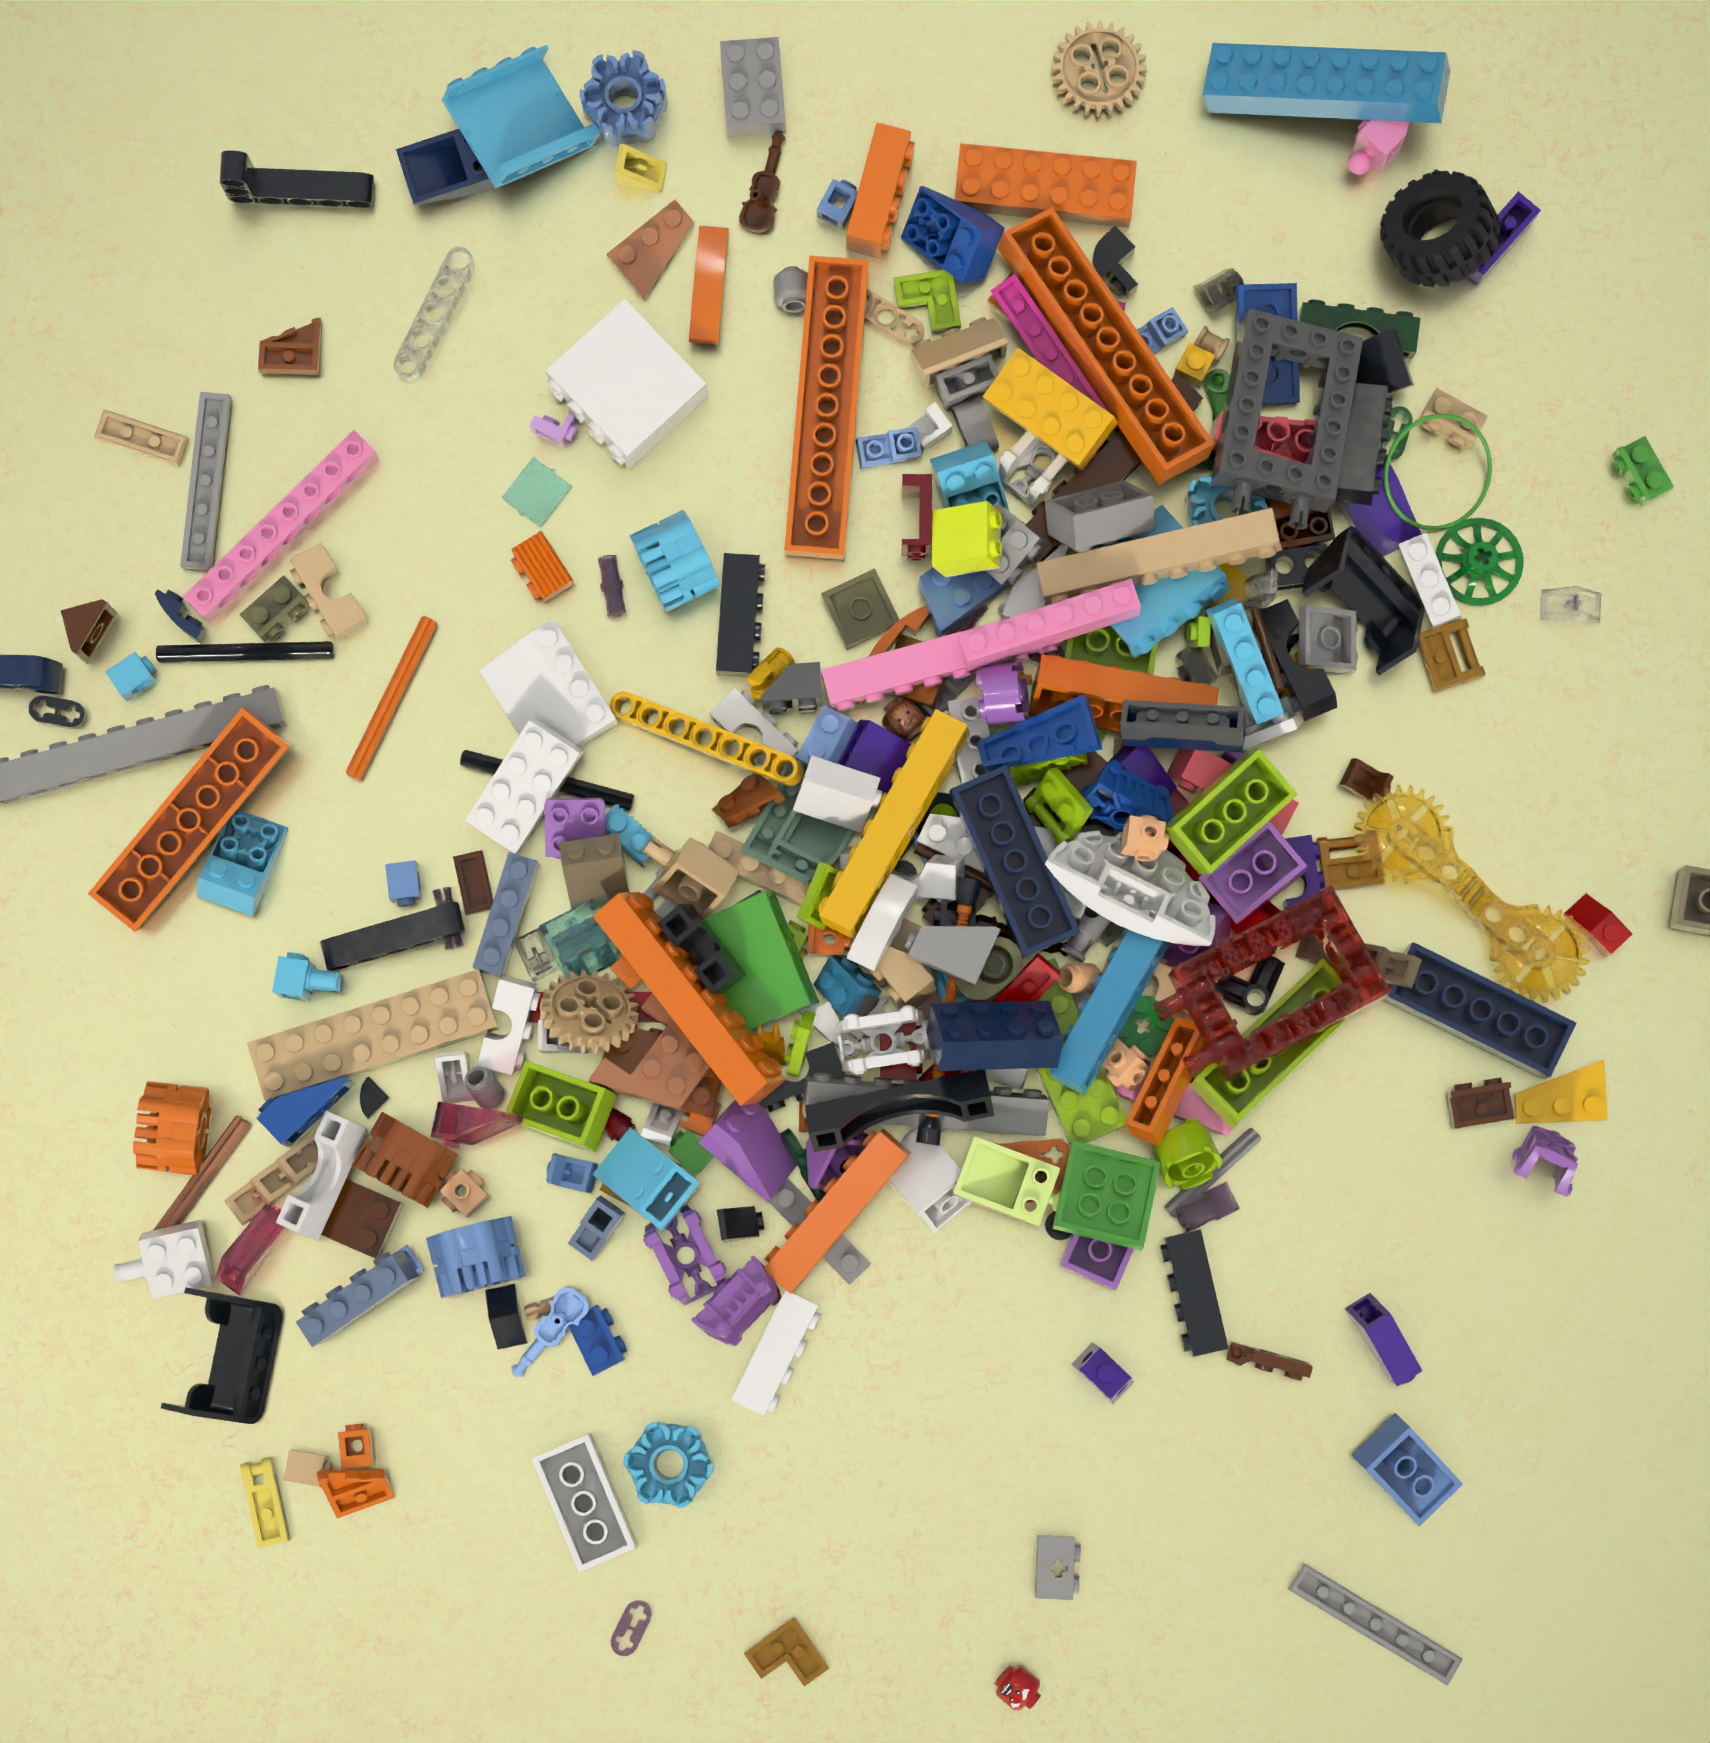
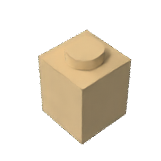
M294 1449L289 1450L283 1481L321 1487L316 1472L332 1470V1463H328L329 1456Z

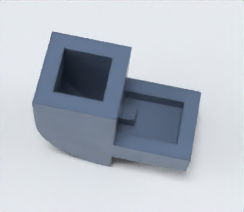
M600 1195L580 1221L581 1225L568 1244L593 1261L609 1237L615 1232L626 1213Z

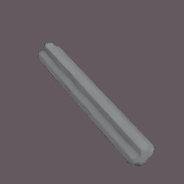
M1249 1128L1220 1154L1222 1165L1220 1169L1216 1166L1212 1171L1214 1176L1199 1186L1182 1189L1165 1205L1166 1211L1172 1217H1178L1261 1140L1260 1135L1253 1128Z

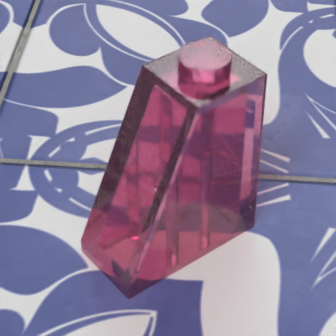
M267 1203L223 1254L215 1278L239 1296L288 1230V1228L276 1223L281 1209L277 1207L272 1208Z

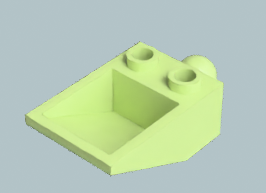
M974 1136L953 1194L1032 1225L1040 1226L1047 1204H1051L1056 1212L1060 1191L1054 1193L1052 1190L1060 1168ZM1038 1171H1043L1046 1174L1047 1179L1045 1182L1039 1183L1036 1181L1035 1174ZM1027 1200H1033L1036 1203V1209L1033 1212L1025 1209L1024 1205Z

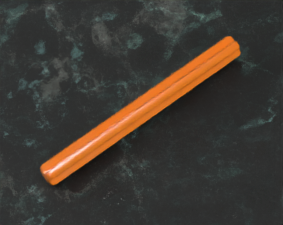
M426 616L420 618L346 769L348 776L356 780L362 779L437 626V622Z

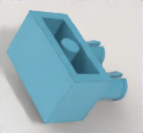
M287 952V957L278 956L272 992L279 997L310 1002L314 989L341 993L343 975L340 972L319 970L303 954Z

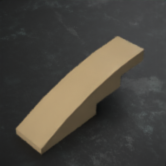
M316 1131L277 1158L276 1162L254 1176L250 1182L225 1199L224 1202L242 1225L314 1173L318 1162V1147L313 1139Z

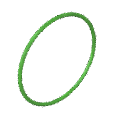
M1433 414L1416 420L1398 435L1386 458L1384 487L1392 508L1404 521L1424 530L1447 529L1460 521L1466 520L1480 506L1489 489L1492 476V458L1489 446L1482 433L1471 422L1459 416ZM1436 418L1457 420L1470 427L1484 446L1488 463L1484 489L1475 505L1461 518L1439 526L1419 524L1406 517L1396 506L1392 498L1388 482L1391 457L1400 440L1418 424Z

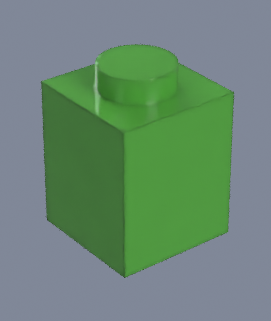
M689 1129L685 1134L680 1130L672 1138L671 1148L668 1152L696 1178L714 1156L698 1143L700 1140Z

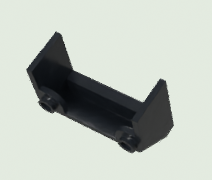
M1348 527L1308 567L1302 594L1307 597L1316 590L1326 592L1332 589L1352 611H1356V615L1366 625V636L1364 638L1366 645L1371 651H1376L1379 655L1375 672L1381 675L1417 651L1425 607L1419 595L1355 527Z
M185 1287L184 1293L207 1298L205 1304L206 1318L211 1323L220 1324L208 1384L197 1383L193 1385L188 1391L185 1406L162 1402L161 1409L191 1416L245 1424L258 1422L264 1412L283 1318L281 1308L274 1303Z

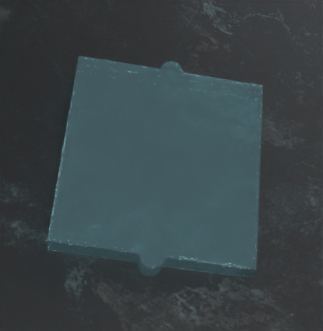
M533 457L502 496V499L516 508L520 516L525 515L542 527L571 490L572 485L557 475L554 468L549 469Z

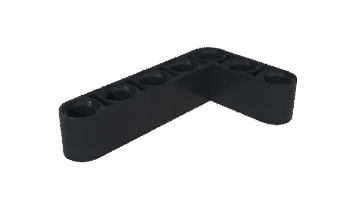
M234 150L221 152L219 183L227 198L232 202L345 208L372 207L374 176L369 173L254 168L247 153Z

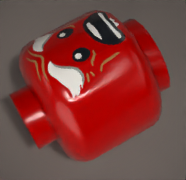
M1009 1665L994 1683L997 1686V1697L1014 1711L1022 1710L1025 1706L1030 1710L1041 1697L1037 1692L1040 1687V1680L1023 1665H1016L1014 1667Z

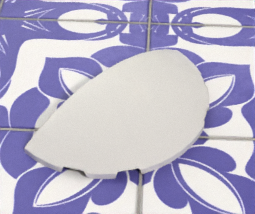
M1089 831L1081 833L1077 840L1069 843L1063 841L1048 857L1045 865L1054 877L1083 904L1113 923L1135 933L1170 943L1191 946L1211 945L1216 925L1215 915H1210L1207 905L1210 897L1201 881H1193L1185 872L1186 864L1168 850L1162 851L1156 860L1148 862L1135 859V856L1120 854L1123 832H1119L1114 837L1103 836L1100 834V831Z

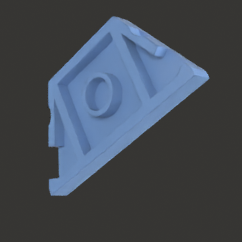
M934 567L920 576L918 582L921 593L927 601V610L933 616L936 625L935 632L938 637H941L1007 588L986 571L945 577Z

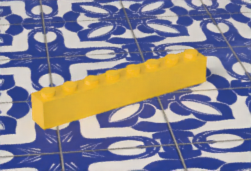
M937 709L932 717L928 716L924 720L917 743L913 742L907 751L906 758L908 759L903 768L899 767L895 771L891 781L893 785L888 794L884 793L881 796L877 807V814L874 819L870 818L866 822L859 845L855 844L850 850L848 865L844 871L840 870L837 873L833 882L834 889L830 896H825L820 903L818 912H820L819 916L822 924L852 939L856 938L877 895L890 873L895 869L970 736L968 724Z

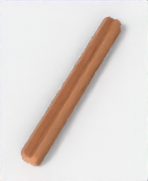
M239 1115L234 1117L203 1160L198 1176L192 1175L153 1230L181 1223L249 1129L250 1123Z

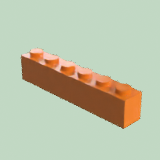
M885 1129L879 1131L878 1134L872 1131L862 1143L865 1149L858 1157L853 1154L842 1167L846 1170L839 1180L836 1177L832 1178L823 1189L826 1193L819 1203L814 1200L803 1213L807 1218L800 1226L795 1223L784 1235L787 1239L785 1244L781 1248L775 1246L764 1259L768 1262L764 1267L766 1273L789 1293L796 1291L911 1155V1152Z

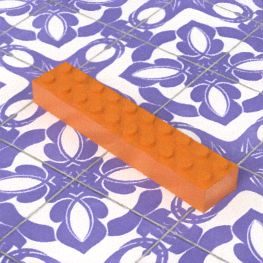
M1051 207L1004 231L998 246L999 252L1108 412L1118 421L1117 425L1157 484L1160 485L1208 459L1215 443L1054 208Z
M809 256L784 548L785 555L845 560L869 260Z

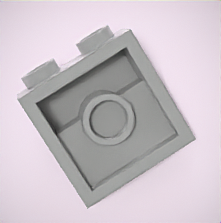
M996 502L994 507L1001 512L1002 516L1001 568L987 570L986 572L1000 584L1007 587L1009 583L1013 585L1019 580L1024 572L1021 568L1028 560L1033 561L1043 549L1040 545L1044 539L999 502Z
M1309 605L1299 607V665L1336 673L1356 670L1358 653L1356 651V634L1358 631L1356 611Z

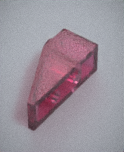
M438 1101L430 1137L442 1139V1146L459 1149L460 1143L475 1145L523 1122V1117L501 1111Z

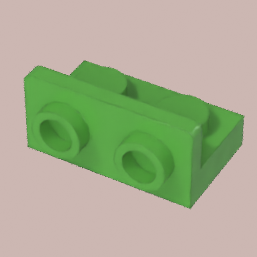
M1646 436L1625 447L1617 448L1612 454L1614 457L1612 463L1618 474L1624 475L1628 482L1627 490L1633 500H1638L1641 506L1674 488Z

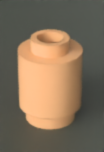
M1067 963L1059 969L1061 975L1057 979V983L1061 989L1068 993L1091 994L1094 992L1093 984L1101 973L1099 968L1092 963Z

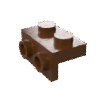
M1502 1077L1484 1080V1086L1473 1088L1472 1082L1454 1085L1455 1091L1447 1093L1453 1129L1515 1119L1509 1091L1511 1082L1502 1083Z

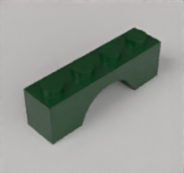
M1312 299L1308 300V303H1302L1298 321L1339 332L1350 328L1361 329L1372 336L1390 329H1396L1405 358L1413 359L1417 351L1421 318L1413 317V313L1406 311L1389 314L1384 313L1383 309L1376 307L1359 310L1355 309V306L1351 304L1340 303L1337 306L1325 305V302L1322 300Z

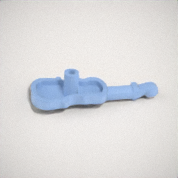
M565 1286L559 1289L553 1300L549 1301L552 1307L551 1312L548 1315H544L542 1320L534 1327L535 1341L522 1355L520 1362L511 1367L512 1374L515 1377H523L525 1375V1369L533 1363L545 1346L554 1347L558 1345L562 1336L566 1335L568 1325L575 1324L578 1326L580 1324V1320L588 1313L590 1308L587 1297L581 1291L574 1287Z

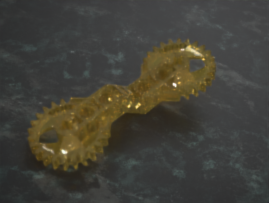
M1397 785L1394 794L1387 787L1384 788L1383 798L1374 793L1372 797L1375 804L1365 801L1363 806L1368 813L1359 811L1357 817L1363 822L1355 823L1353 827L1361 831L1360 834L1353 837V841L1362 842V845L1355 850L1356 853H1366L1361 861L1362 864L1371 861L1373 865L1370 872L1372 873L1378 868L1381 869V879H1384L1390 873L1392 874V882L1395 883L1399 875H1402L1405 884L1429 882L1439 886L1450 895L1464 913L1484 930L1490 946V961L1499 962L1500 964L1493 971L1503 972L1504 974L1499 980L1500 983L1509 981L1511 984L1508 989L1513 991L1517 988L1519 989L1518 994L1522 996L1528 993L1529 999L1535 1001L1537 995H1540L1543 1003L1548 1001L1549 994L1552 995L1555 1001L1560 998L1559 990L1568 995L1571 992L1568 984L1575 987L1580 984L1575 976L1584 977L1586 971L1580 968V965H1588L1590 962L1587 958L1582 957V954L1590 951L1589 947L1581 946V943L1587 939V935L1578 936L1576 933L1581 928V925L1579 924L1574 927L1570 925L1573 918L1572 915L1563 920L1561 918L1562 909H1559L1553 915L1551 914L1550 905H1547L1543 913H1541L1538 904L1514 906L1505 903L1495 895L1478 874L1457 855L1453 843V827L1443 826V823L1450 817L1449 815H1439L1444 806L1443 804L1436 807L1432 805L1435 799L1434 795L1426 800L1423 798L1424 789H1421L1415 795L1413 794L1412 785L1409 786L1406 793H1402L1400 785ZM1392 799L1400 814V818H1396L1394 821L1387 805V801ZM1424 805L1427 810L1416 823L1411 818ZM1366 826H1367V827H1371V828H1375V829L1385 830V831L1369 830V829H1366ZM1407 829V838L1403 837L1400 840L1396 837L1398 834L1397 830ZM1415 838H1419L1420 840L1415 844L1413 850L1409 849ZM1390 845L1394 850L1383 863L1379 862L1377 859ZM1423 846L1429 847L1433 851L1434 857L1431 860H1424L1419 856L1418 849ZM1410 863L1416 868L1412 869ZM1447 865L1454 867L1457 871V877L1452 880L1446 879L1442 875V868ZM1490 908L1498 910L1501 920L1496 923L1489 921L1485 915L1486 910ZM1527 919H1531L1533 925ZM1562 925L1565 928L1564 931L1552 942L1549 938ZM1514 927L1521 929L1524 933V940L1520 942L1513 941L1510 938L1509 930ZM1532 938L1534 942L1525 951L1523 947ZM1543 948L1546 951L1544 953L1545 958L1536 959L1534 957L1537 953L1535 950ZM1556 957L1577 958V962ZM1528 966L1531 970L1520 983L1515 980L1516 977ZM1549 966L1556 984V988L1553 989L1549 988L1542 970Z

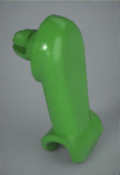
M1213 369L1205 377V387L1214 412L1212 413L1213 422L1224 410L1230 374L1223 369Z

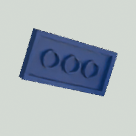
M1297 283L1236 285L1237 335L1239 324L1249 308L1298 321ZM1270 356L1262 404L1299 403V363L1286 359L1279 361L1275 360L1274 356Z

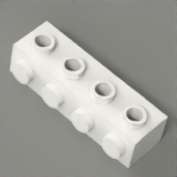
M983 695L947 701L948 715L968 724L970 732L969 738L956 759L960 785L988 773L982 765L977 741L995 734V732H989L985 717L981 718L979 700L983 699Z

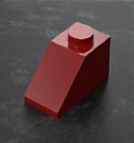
M1587 893L1564 913L1604 958L1611 955L1633 935L1612 911Z

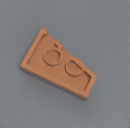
M674 199L607 253L608 259L644 301L656 280L664 272L667 263L694 225V221Z

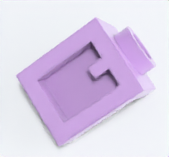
M569 412L562 427H559L560 422L552 417L544 415L543 418L535 415L530 428L533 433L564 447L567 440H573L579 425L575 424L577 421L575 415Z

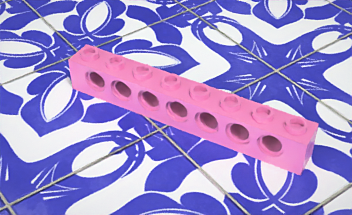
M353 430L219 560L183 598L210 623L378 459L375 450Z

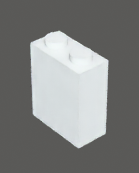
M811 755L793 811L861 833L865 822L870 818L873 819L875 810L878 807L882 791L877 790L880 778Z

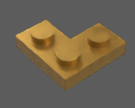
M794 1617L744 1652V1655L761 1679L786 1661L803 1686H806L829 1669Z

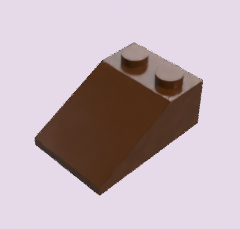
M346 1179L321 1235L377 1259L384 1252L404 1203Z

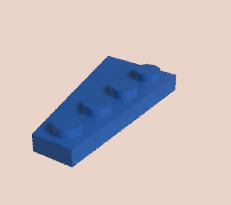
M1084 694L977 741L982 765L988 772L1004 765L1010 768L1103 749L1089 699Z

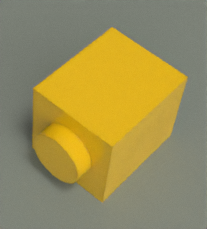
M1188 342L1173 377L1178 373L1189 385L1200 389L1215 355Z

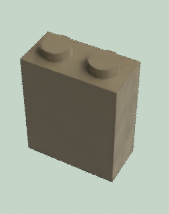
M619 833L559 842L562 869L571 910L603 906L618 893L630 892Z

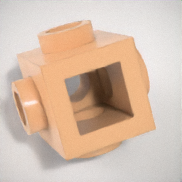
M1130 815L1123 826L1120 854L1135 856V859L1144 862L1156 860L1162 851H1166L1168 846L1169 833H1165L1166 822L1159 821L1156 817L1150 815L1140 817Z
M1118 1038L1102 1064L1109 1071L1105 1076L1117 1088L1123 1084L1131 1092L1145 1079L1151 1068L1143 1062L1147 1058L1143 1052L1135 1045L1129 1049Z
M462 1169L458 1173L453 1170L443 1179L442 1184L444 1187L440 1190L445 1196L441 1201L452 1212L458 1209L465 1217H469L489 1195L480 1187L484 1183L482 1179L472 1170L468 1173ZM462 1186H465L467 1189L464 1196L459 1195V1189Z

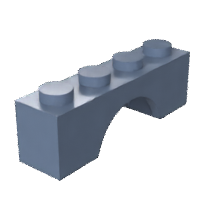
M508 852L474 960L473 968L475 970L479 969L483 973L499 978L506 975L513 953L519 922L540 867L537 860Z

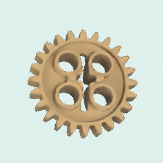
M1099 21L1097 28L1094 29L1090 22H1087L1085 31L1076 26L1075 37L1066 33L1065 40L1067 44L1059 42L1057 48L1061 53H1054L1053 60L1058 63L1052 65L1051 71L1059 73L1053 77V83H1061L1057 88V94L1066 92L1064 103L1066 104L1074 100V110H1078L1082 105L1085 107V115H1088L1091 109H1095L1096 116L1100 117L1101 110L1106 109L1108 115L1112 116L1114 106L1122 112L1124 109L1123 101L1132 105L1134 99L1131 94L1139 96L1141 89L1137 85L1145 84L1146 78L1141 76V74L1147 72V66L1141 65V63L1145 61L1146 55L1137 54L1141 50V43L1132 45L1134 35L1131 34L1125 38L1123 36L1124 27L1120 28L1117 32L1113 31V22L1109 24L1107 29L1103 28L1102 21ZM1091 45L1096 46L1099 66L1101 69H1104L1103 81L1108 90L1107 93H1103L1099 71L1094 69L1096 59ZM1105 47H1113L1117 54L1106 56L1102 50ZM1085 54L1089 60L1086 63H1078L1075 61L1074 56ZM1118 74L1125 81L1121 84H1114L1111 82L1110 76ZM1085 81H1090L1095 84L1096 89L1086 91L1082 88L1081 84Z
M581 969L580 976H576L573 971H569L568 979L559 975L558 983L551 981L549 989H544L543 998H541L540 1019L544 1020L543 1029H550V1038L559 1036V1045L569 1042V1050L580 1046L581 1053L583 1054L587 1048H591L593 1053L597 1054L598 1047H602L606 1052H609L610 1044L619 1048L621 1040L627 1042L629 1034L635 1031L639 1014L637 1013L638 1003L634 1002L635 994H628L627 985L619 987V978L612 981L608 980L609 973L607 972L602 977H599L595 969L591 975H587L586 971Z

